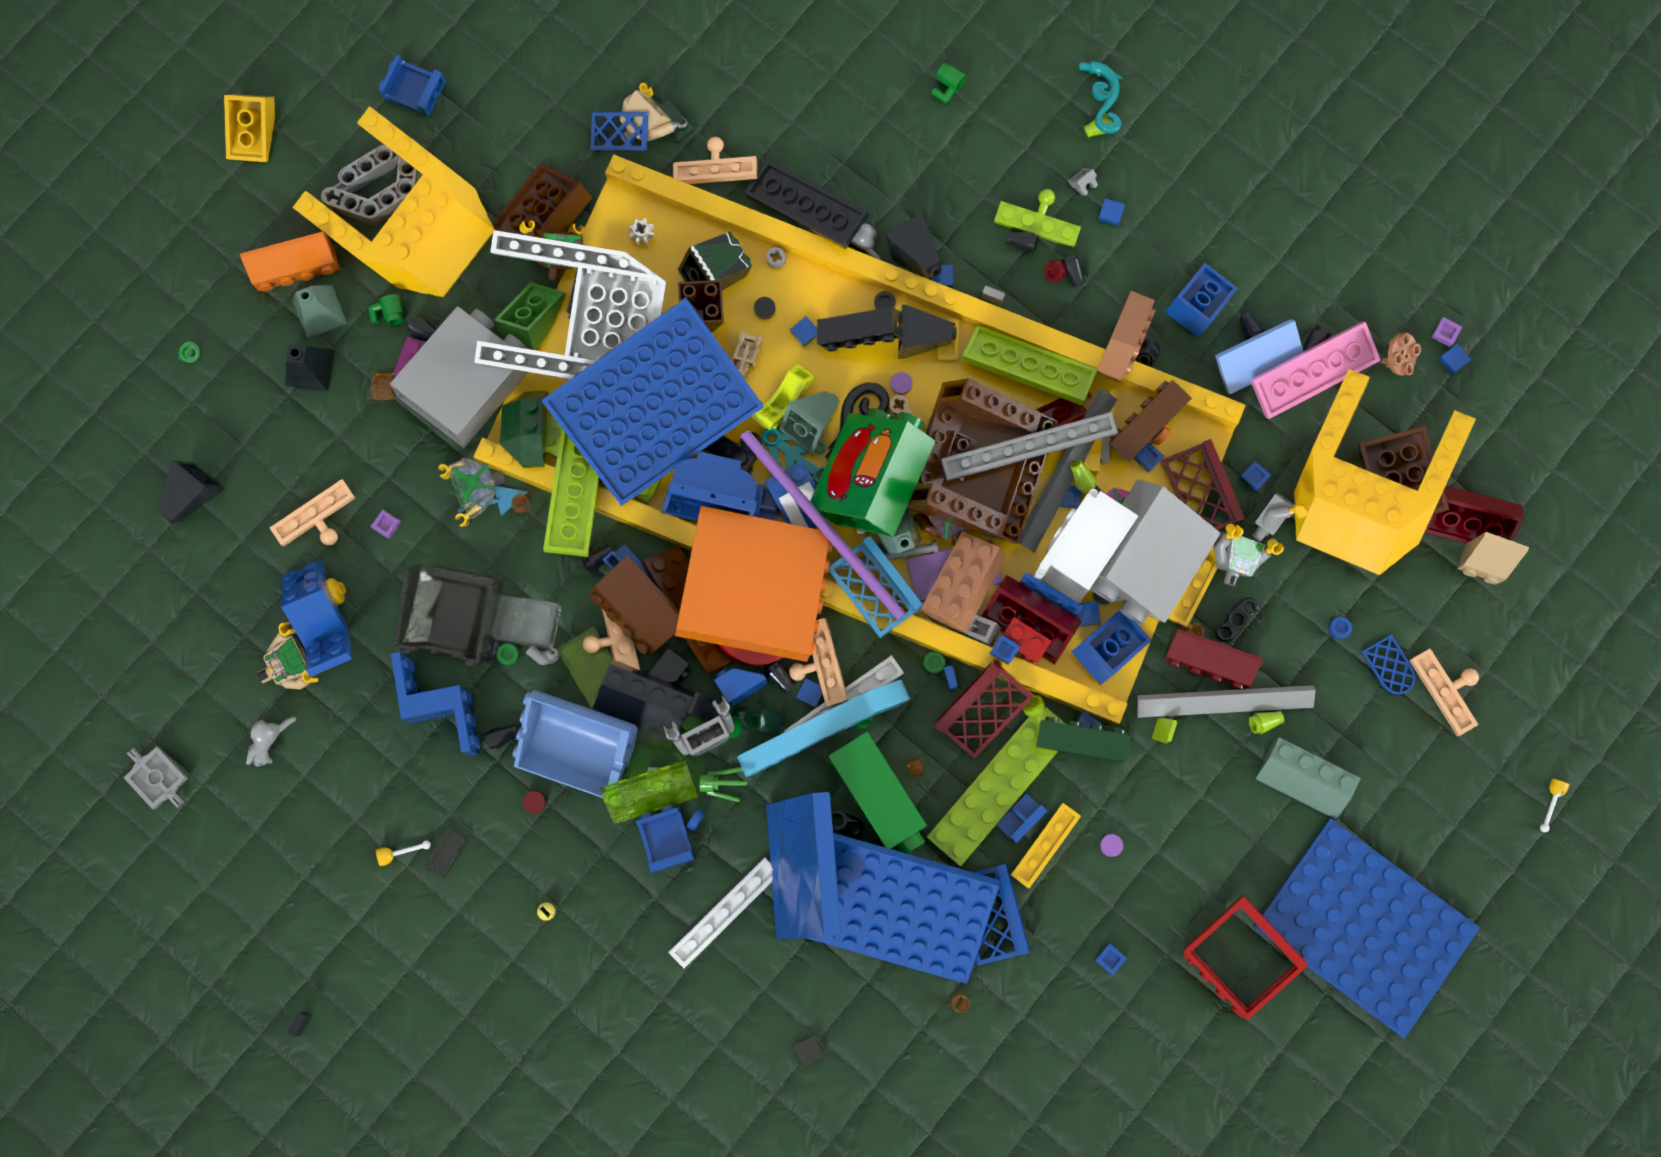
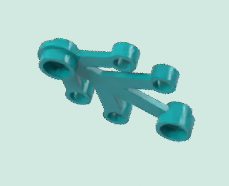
M765 429L761 436L762 443L765 447L769 448L770 455L782 468L781 463L778 462V449L785 453L786 468L795 465L794 461L798 463L803 460L809 473L814 476V480L818 484V477L823 473L825 467L818 468L801 454L809 452L800 445L789 446L784 441L792 439L779 429ZM771 435L776 437V440L773 442L768 440ZM822 441L819 445L823 446V450H816V455H822L825 453L826 446Z

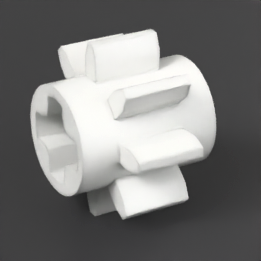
M646 218L643 221L635 219L633 226H628L629 230L633 232L629 234L630 240L636 239L638 246L640 243L648 245L649 239L655 237L654 233L651 232L654 226L653 224L647 225Z

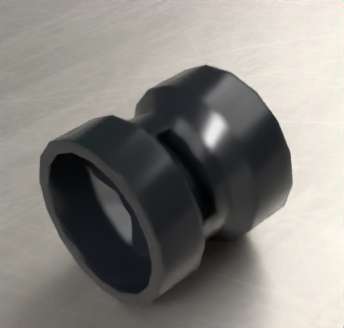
M1151 339L1144 340L1134 361L1152 367L1160 353L1159 344Z

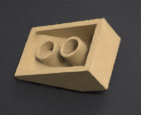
M1485 532L1464 545L1457 569L1462 570L1463 574L1470 577H1482L1485 582L1490 584L1501 583L1512 573L1528 552L1529 547Z

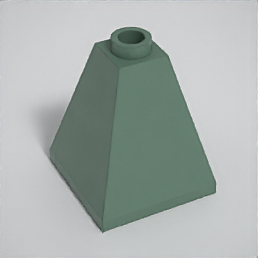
M332 285L310 286L295 292L293 303L307 339L348 324Z
M827 391L791 401L787 405L779 430L813 455L840 401L836 395Z
M906 508L894 537L873 533L877 546L884 554H895L916 547L921 541L912 509Z

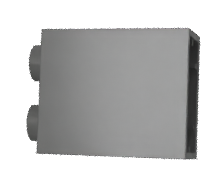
M457 306L392 380L390 385L400 400L465 448L529 372L474 363L477 341L527 349V347L511 334H508L502 340L491 332L495 324L480 310L475 309L469 315Z
M1137 480L1122 505L1138 515V518L1090 589L1110 602H1114L1116 597L1120 598L1125 602L1120 612L1136 623L1143 625L1147 617L1165 623L1221 533L1164 486Z

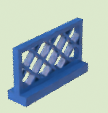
M1007 864L973 872L983 876L994 872L996 879L1000 880V893L997 892V896L1001 897L1002 905L998 911L992 908L991 911L995 912L996 915L991 924L987 923L986 926L989 928L980 944V947L985 943L995 950L990 958L982 960L978 950L976 956L977 966L1031 952ZM1003 907H1004L1005 915L1001 913V910L1003 909ZM999 915L1007 919L1008 927L1004 933L993 927ZM991 929L1002 935L997 946L985 940ZM1009 929H1010L1011 937L1008 936V935H1006L1007 932L1009 931ZM1005 937L1013 942L1014 952L1006 953L999 949ZM997 951L1002 954V955L994 956Z

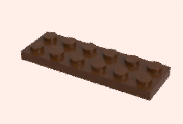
M677 545L644 560L641 565L650 580L680 611L689 560L680 545ZM685 638L707 675L735 662L721 649L719 644Z

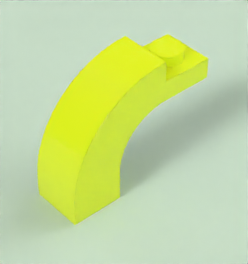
M797 364L788 371L775 394L764 404L762 409L753 414L752 418L760 426L768 430L771 428L776 429L782 423L788 403L801 399L815 376Z

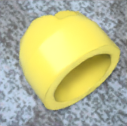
M549 902L540 904L537 909V915L542 920H551L556 914L555 906ZM542 907H544L550 913L548 917L541 910Z

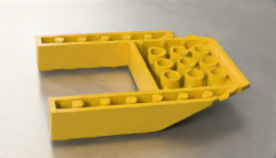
M369 106L357 124L423 174L373 241L307 191L302 194L293 208L398 289L445 297L492 236L495 229L473 186Z
M1348 369L1294 490L1295 506L1304 504L1309 512L1307 516L1301 519H1297L1295 515L1296 541L1380 575L1419 544L1476 419L1454 410L1418 491L1335 458L1370 378Z

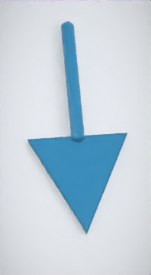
M494 486L496 499L471 505L469 509L462 510L460 508L458 513L472 510L478 505L483 507L498 503L502 516L528 492Z

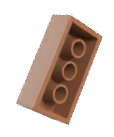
M1133 291L1130 292L1097 371L1118 380H1122L1124 373H1130L1155 313V310L1152 309L1155 300Z
M962 532L921 609L929 617L966 633L1007 556L1000 547Z

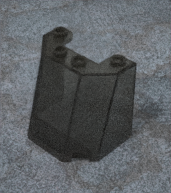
M418 564L407 568L393 647L400 648V651L405 653H413V650L419 648L428 649L427 652L432 654L449 653V657L461 659L468 666H477V664L484 662L503 581L492 579V576L447 566H439L438 568Z

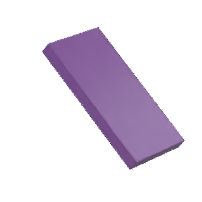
M953 549L907 559L914 593L920 601H925ZM1000 571L991 586L1002 583Z

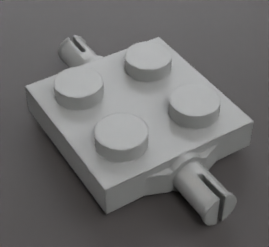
M156 746L148 755L143 757L135 748L131 749V752H128L127 755L130 756L135 764L132 770L123 778L152 809L156 810L168 799L176 808L180 807V804H183L184 801L176 792L188 777L160 747Z

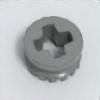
M774 247L767 252V263L771 268L779 269L784 266L786 258L785 252L781 248ZM776 253L779 254L781 260L773 262L771 256H775Z

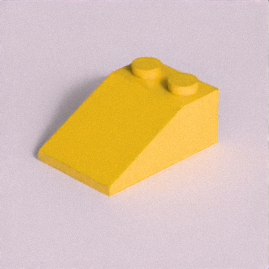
M240 94L224 95L226 159L268 162L275 121L274 97Z

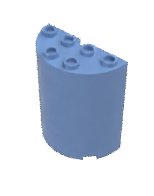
M533 690L531 693L527 692L523 701V705H526L519 721L522 723V727L519 728L516 740H519L513 751V757H515L514 767L613 802L623 781V771L625 767L628 768L634 750L638 730L636 725L538 690Z

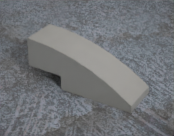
M977 614L966 633L928 616L929 619L990 647L993 646L1001 629L996 622Z

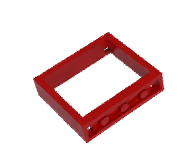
M1243 894L1183 948L1185 953L1183 957L1192 967L1196 965L1201 970L1199 975L1208 984L1212 982L1217 987L1215 992L1224 1001L1228 999L1233 1004L1231 1009L1240 1018L1244 1016L1247 1020L1309 966L1307 961ZM1240 907L1294 963L1247 1006L1194 951L1198 945Z

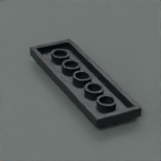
M768 159L757 173V179H753L744 192L745 196L845 250L869 216L866 210Z

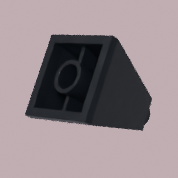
M922 212L886 234L893 261L927 279L937 277L941 273L940 259Z
M902 305L900 311L903 313V321L898 322V327L903 329V338L898 339V359H905L951 344L952 340H956L957 329L953 327V322L914 307Z
M289 345L286 358L285 385L287 387L328 391L335 350Z
M172 460L169 465L160 505V511L163 513L162 517L170 523L182 521L220 494L225 487L195 463Z

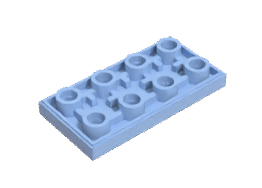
M1290 319L1215 355L1226 392L1230 395L1251 385L1250 380L1297 356L1303 352L1296 323Z

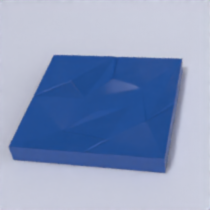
M811 793L767 804L770 863L773 869L771 876L776 940L841 936L830 793Z

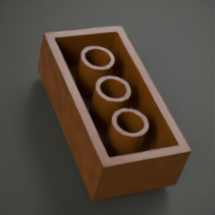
M1171 380L1169 383L1164 381L1156 389L1158 394L1154 398L1148 397L1140 405L1142 410L1138 414L1133 412L1125 420L1127 425L1122 430L1118 428V433L1109 437L1112 440L1109 444L1126 461L1130 462L1192 399L1174 380Z

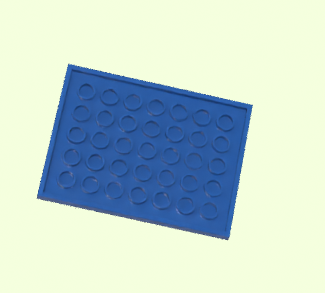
M686 297L541 400L621 506L670 473L681 461L690 459L764 407L761 400Z
M1331 818L1327 820L1262 913L1307 961L1309 965L1307 968L1401 1038H1406L1480 929L1471 920ZM1255 923L1253 928H1255L1261 934L1270 939V937Z
M833 833L841 936L807 939L967 984L1000 886V880Z

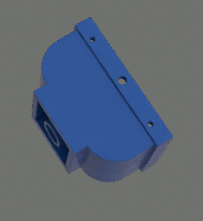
M699 451L696 459H685L676 466L662 504L661 513L698 521L700 507L704 506L753 516L757 501H755L756 482L748 472L740 469L741 461Z

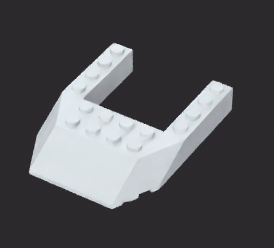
M494 230L491 253L578 268L565 355L477 341L474 363L571 379L661 315L666 281L626 252Z

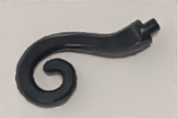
M867 382L856 386L848 393L841 408L839 434L848 414L853 413L856 401L865 394L876 395L880 401L877 409L887 412L890 398L884 387L877 383ZM866 397L859 404V411L862 415H868L870 410L868 408L870 401ZM839 434L835 438V440L827 447L829 450V452L825 456L827 460L831 455V452L835 446Z

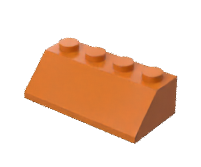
M323 231L240 254L252 285L258 291L263 292L270 291L273 287L280 285L289 286L298 280H311L317 275H329L334 273L335 270L340 269L335 246Z

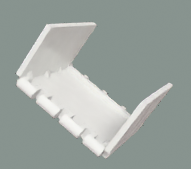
M1091 489L1078 509L1072 508L1062 527L1060 526L1047 548L1049 552L1041 562L1034 577L1044 581L1079 604L1138 518V515L1100 491L1098 494L1096 489Z

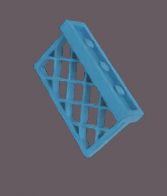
M868 536L852 551L855 554L860 551L867 557L865 566L868 569L878 571L880 574V584L883 587H890L893 591L892 598L898 604L904 605L908 610L903 617L891 624L892 618L896 619L891 612L890 614L877 612L880 599L864 595L866 583L862 579L851 578L852 567L846 562L844 557L830 565L828 571L874 632L881 638L910 616L922 610L923 604L873 539ZM840 565L850 566L848 577L838 576L835 569ZM850 582L863 583L861 595L851 593L849 590ZM863 599L876 601L875 612L864 610L862 607ZM876 616L889 618V625L882 631L875 624Z

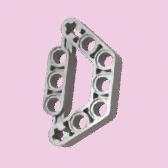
M381 145L341 169L338 174L340 183L333 187L325 188L321 193V199L327 207L337 214L370 225H378L392 216L408 195V193H404L405 189L413 188L421 178V173L387 146ZM390 155L387 160H382L384 156ZM398 164L396 182L369 199L351 193L357 192L393 170ZM372 166L369 171H364L367 167ZM413 168L411 173H406L408 169ZM354 177L351 182H347L349 178ZM389 199H394L391 204H386ZM356 203V206L353 209H349V206L351 204ZM371 210H376L373 215L368 216Z

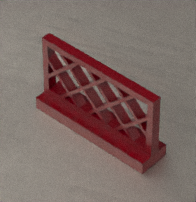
M1211 439L1162 459L1178 499L1184 504L1187 503L1189 498L1201 502L1197 510L1198 515L1203 503L1215 508L1211 519L1199 516L1209 522L1210 525H1217L1214 527L1216 530L1224 529L1228 524L1236 525L1244 522L1245 518ZM1201 451L1203 456L1201 465L1188 461L1191 453ZM1174 460L1183 462L1184 465L1180 474L1171 471L1168 463ZM1187 464L1198 468L1194 479L1182 475ZM1201 470L1210 473L1212 478L1209 485L1197 481ZM1173 475L1178 476L1177 481H1175ZM1181 478L1192 482L1188 493L1180 491L1177 486ZM1195 484L1207 488L1203 499L1190 495ZM1209 490L1219 494L1220 499L1217 505L1205 501ZM1181 495L1186 496L1185 501L1183 500ZM1221 501L1223 503L1224 508L1219 506ZM1217 510H1221L1227 513L1230 521L1221 524L1213 521Z
M994 658L936 719L934 727L940 732L943 731L975 759L1033 699L1034 695L1001 666V663ZM1002 674L1008 680V687L995 688V679ZM1009 691V702L996 703V692ZM1011 691H1021L1027 697L1022 702H1012ZM983 692H993V703H981L980 695ZM978 707L979 718L966 719L965 711L968 708ZM981 707H994V718H981ZM997 707H1009L1010 715L1007 718H997ZM982 722H995V730L992 733H982ZM954 723H963L964 734H955L949 728ZM966 723H979V733L967 734ZM967 738H980V746L974 751L968 746Z

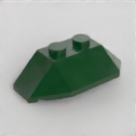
M547 391L524 392L502 406L500 445L523 468L545 467L547 407L541 400L548 395Z

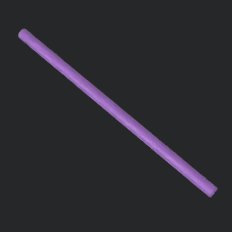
M749 430L745 431L740 436L892 615L897 620L906 614L904 610Z

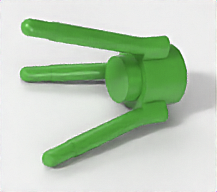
M741 767L708 771L707 774H701L700 791L706 792L707 796H716L740 802L738 797L715 790H719V785L746 786L748 782L720 780L719 777H716L743 771Z

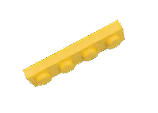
M1214 545L1168 617L1169 620L1184 628L1191 621L1217 570L1215 566Z
M1062 803L1011 873V876L1029 889L1081 816Z

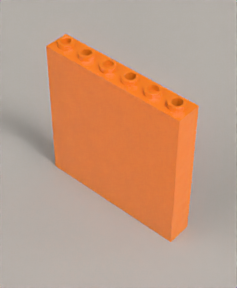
M701 506L675 636L807 662L809 656L814 655L816 642L812 640L813 634L817 635L820 621H816L817 614H821L823 601L819 599L820 593L824 594L826 581L823 580V575L828 573L830 561L826 560L827 553H831L832 543L818 529Z

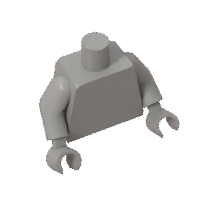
M722 696L723 701L720 704H717L715 700L713 701V705L719 713L718 717L683 735L679 733L675 722H671L673 726L671 729H667L664 726L667 739L672 740L682 754H691V756H699L725 743L729 738V734L734 730V723L729 712L730 706L726 699Z

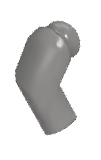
M532 645L526 652L529 657L540 665L552 664L559 658V653L555 648L541 652Z

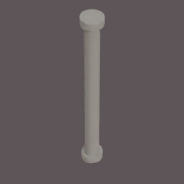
M935 540L931 541V544L916 546L900 553L884 555L890 561L930 552L937 553L938 546ZM867 557L859 558L866 565ZM840 565L835 569V572L840 573V570L849 569L850 566Z

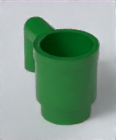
M943 63L936 77L948 88L944 93L935 87L931 94L943 103L949 102L953 94L963 86L967 74L961 72L953 65Z
M391 294L383 296L379 299L380 302L368 306L371 324L379 323L377 311L382 310L387 325H397L404 321L400 295Z

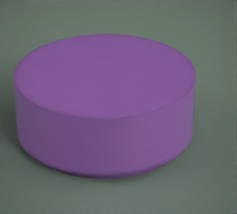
M899 372L892 377L891 389L894 393L905 395L911 390L912 379L907 373Z
M1109 834L1102 838L1100 849L1104 855L1114 857L1122 852L1123 842L1119 836Z

